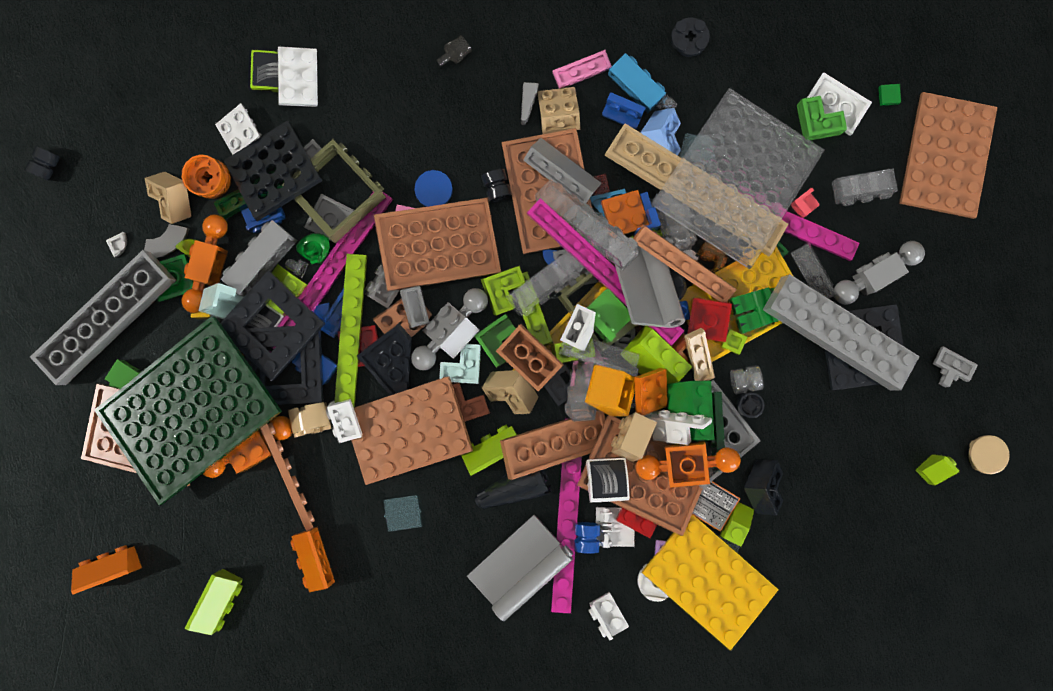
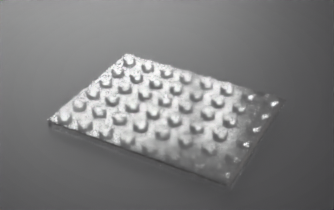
M729 88L651 205L750 269L821 157L824 149L809 139L806 140L804 136Z

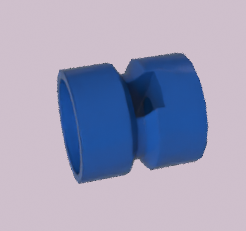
M592 522L575 523V535L578 538L574 540V551L579 553H599L600 541L597 540V537L600 536V524Z

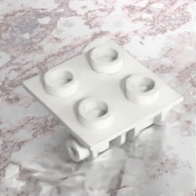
M242 103L215 124L232 155L262 136L261 133H258L253 119H250L248 111L243 107Z
M596 507V523L600 524V536L597 537V540L600 541L599 546L603 548H610V546L634 547V530L615 520L621 508Z

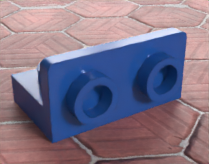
M610 92L602 116L623 125L627 124L636 130L646 107Z
M282 207L258 222L254 219L249 208L241 211L247 224L246 229L254 234L262 232L261 228L267 222L270 223L271 220L279 225L282 223V220L286 219Z

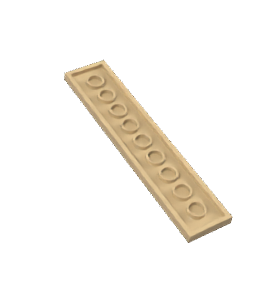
M627 124L623 125L605 153L606 157L767 256L773 253L788 226V223Z

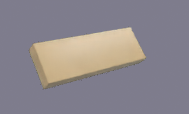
M699 328L684 337L695 381H709L715 378L705 330Z

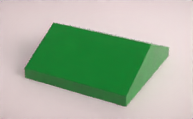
M186 254L160 261L176 281L158 297L159 302L181 296L186 291L192 289L194 281L186 279V274H184L185 265L189 263Z

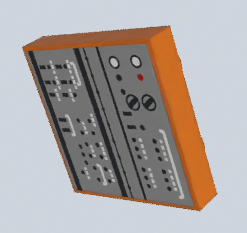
M710 482V484L702 489L692 515L721 532L740 498L716 483Z

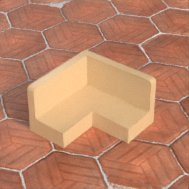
M167 172L145 178L148 196L158 201L163 220L173 224L191 217L188 192L183 180Z
M516 370L491 372L482 387L490 402L506 401L514 414H530L538 399V395L532 385Z

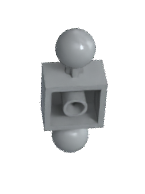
M908 241L901 246L899 254L896 252L890 255L887 252L872 260L873 263L871 262L856 270L857 274L852 276L855 281L843 280L836 284L834 288L835 299L841 304L848 305L857 300L859 291L865 296L884 288L909 273L904 264L913 266L919 264L924 259V247L919 242Z
M478 288L468 290L463 298L464 306L459 311L448 302L440 309L439 313L430 323L426 325L422 331L432 341L427 346H419L412 352L411 361L415 368L419 370L432 368L436 362L435 353L440 348L454 359L475 336L479 329L467 318L471 313H479L486 308L488 297L483 290Z

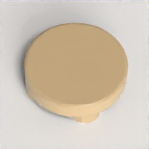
M985 435L978 437L970 443L968 455L973 469L985 474H995L1002 471L1008 464L1009 449L1002 439L996 436Z

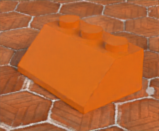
M318 527L293 535L291 546L293 551L297 552V565L303 571L304 577L302 579L305 588H308L309 592L329 588L335 580Z
M127 545L115 549L116 553L112 555L106 552L98 555V560L91 562L88 559L78 563L79 567L72 569V595L142 568L135 547L127 548Z

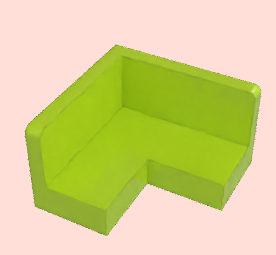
M520 266L481 279L493 315H499L514 309L508 290L526 284Z

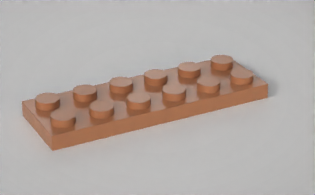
M597 409L500 440L508 479L513 480L590 454L605 423L604 412Z

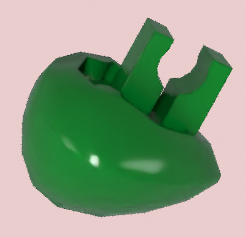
M320 233L308 234L298 242L296 251L302 257L310 260L311 264H323L329 252V238Z

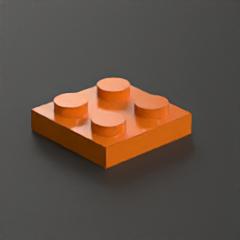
M638 190L601 201L612 238L635 232L643 224L649 225Z
M659 368L634 377L636 413L644 416L667 407L666 369Z

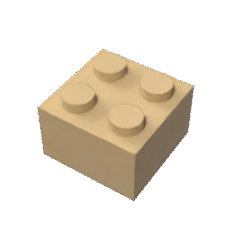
M636 412L626 418H622L618 427L621 429L619 435L615 436L611 443L613 447L611 452L631 462L642 459L657 422Z

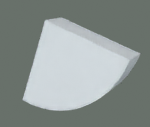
M124 232L106 240L115 258L119 257L127 246V236Z

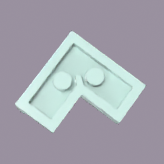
M220 283L214 284L203 290L199 312L225 319L243 299V296L236 294V288Z
M466 344L460 353V363L441 362L440 379L450 376L452 383L479 384L481 345Z

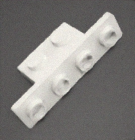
M668 410L654 411L644 415L657 422L652 433L653 440L682 445L691 443L690 428L704 429L712 423V418L704 417V415L693 416L687 415L684 412L670 413Z

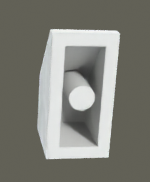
M577 304L560 340L585 351L593 334L596 312Z

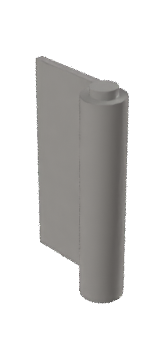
M609 240V247L632 324L666 328L682 325L685 322V318L669 267L635 243Z
M533 515L471 571L467 577L490 601L496 616L505 621L573 560V552L568 546H563L544 524Z

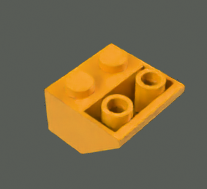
M594 365L585 403L610 416H629L635 391L634 377L624 371Z

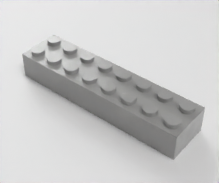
M142 250L36 350L30 358L55 385H67L162 295L176 279L151 252Z
M790 274L780 278L763 308V311L890 391L902 390L919 359V356Z

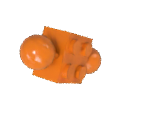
M214 214L205 218L202 224L203 232L206 235L205 243L195 240L194 244L190 247L189 255L191 257L189 263L185 265L184 274H186V279L194 282L192 289L186 291L182 296V305L190 313H199L205 285L212 286L220 282L228 253L223 248L216 246L217 240L222 238L228 230L226 220L220 215Z
M276 416L270 421L276 431L273 434L276 440H285L292 435L293 432L288 417ZM261 428L203 474L209 478H216L224 472L228 463L232 464L236 474L242 473L273 456Z
M705 441L691 442L688 445L668 444L665 447L667 460H658L652 455H644L642 459L636 462V472L644 480H652L660 472H668L670 488L710 484L708 468L717 467L722 472L731 473L738 469L741 459L739 453L730 447L720 449L716 455L707 456Z

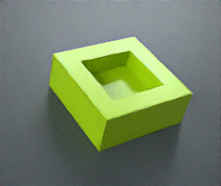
M729 329L726 342H723L721 347L740 355L747 336Z

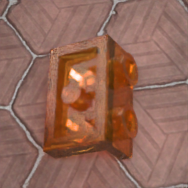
M707 242L703 243L697 252L698 255H701L700 258L707 262L714 261L710 270L713 273L723 268L728 258L725 256L726 250Z

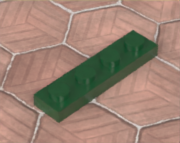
M276 169L270 171L269 174H273ZM260 177L254 180L253 184H257L260 181ZM284 181L278 183L277 189L283 187L282 184L284 183ZM239 189L214 202L219 215L224 219L248 207ZM267 191L261 194V199L267 197Z
M722 392L712 393L714 440L708 441L712 452L711 456L716 455L720 449L725 448ZM712 467L713 472H721L717 467Z

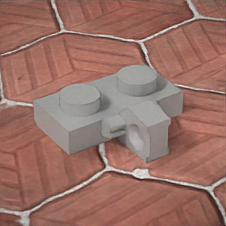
M944 346L940 348L933 362L934 365L941 368L940 373L943 375L939 384L945 388L950 387L952 381H957L958 378L969 382L978 366L976 363Z

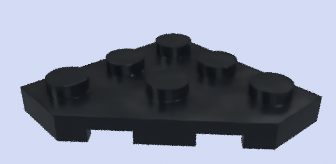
M400 323L357 355V358L390 396L406 391L410 387L412 338Z

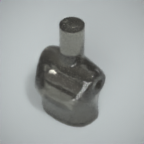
M460 35L444 46L446 54L436 61L440 66L449 60L457 64L468 53L472 52V49L463 36Z

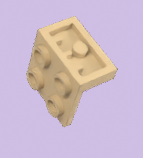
M575 87L538 91L543 134L574 128L580 130V113Z

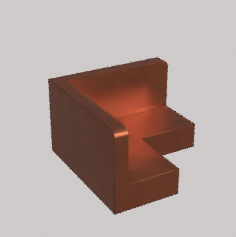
M460 383L453 384L464 422L490 414L484 395L465 401Z

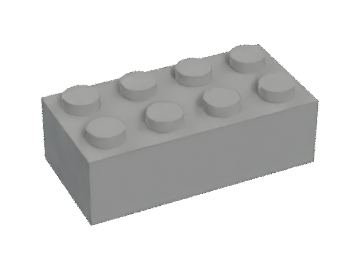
M273 220L263 225L261 228L262 232L258 237L252 238L245 252H240L233 266L227 267L223 272L221 280L229 287L236 288L238 295L245 296L268 270H273L297 242L292 235Z

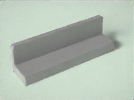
M542 138L531 146L523 161L583 206L586 205L593 193L601 185V182Z

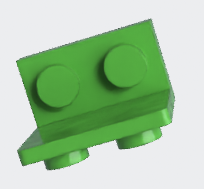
M609 289L604 290L587 307V309L596 312L593 330L606 343L611 342L616 337V334L631 320L628 309Z

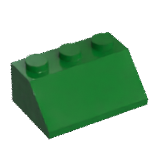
M687 381L667 384V403L670 413L684 412L687 415H704V417L712 418V423L704 429L690 428L691 442L714 440L711 381Z

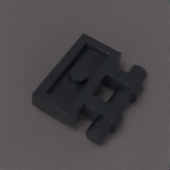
M569 362L563 363L564 365L544 385L558 406L574 396L570 388L575 386L578 392L585 388L580 382L581 378L579 375L576 376L570 368L571 364ZM563 372L570 379V382L567 384L560 376Z

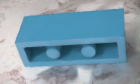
M625 53L609 69L608 75L637 104L646 107L645 111L649 113L665 97V88L659 82L655 83L651 79L650 73L645 69L642 70L637 65L636 59Z

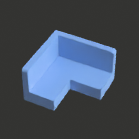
M675 108L655 111L640 133L677 156L681 151L674 135L681 124Z

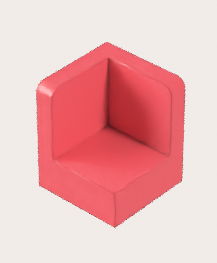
M813 188L790 204L801 218L807 216L820 205L811 194L814 191Z

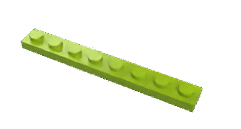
M347 254L335 403L351 399L352 405L355 408L359 360L357 355L360 348L367 255Z

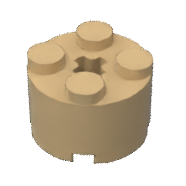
M326 402L288 410L294 437L332 429L331 421L326 414Z

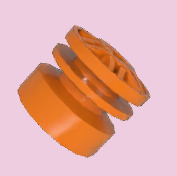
M208 155L191 157L182 169L184 186L190 192L205 198L215 199L222 197L231 185L232 177L227 166Z

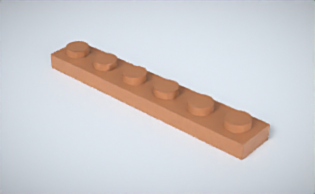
M643 224L632 239L635 244L719 302L727 303L736 291V288L646 225Z
M272 422L267 423L261 428V431L305 530L308 531L313 528L312 522L315 519L311 510L307 512L304 506L307 504L304 494H299L296 488L300 485L296 476H291L289 472L292 467L288 458L284 459L281 454L284 449L280 440L276 441L273 436L276 433Z

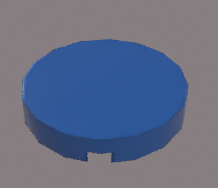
M431 170L419 176L414 190L419 202L428 207L447 204L452 197L453 188L446 174L441 171Z

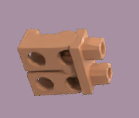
M402 298L380 315L373 318L384 334L398 323H400L410 337L426 326L425 324L413 328L409 327ZM426 308V311H427V314H428V318L430 319L431 316H432V314H431L430 311Z

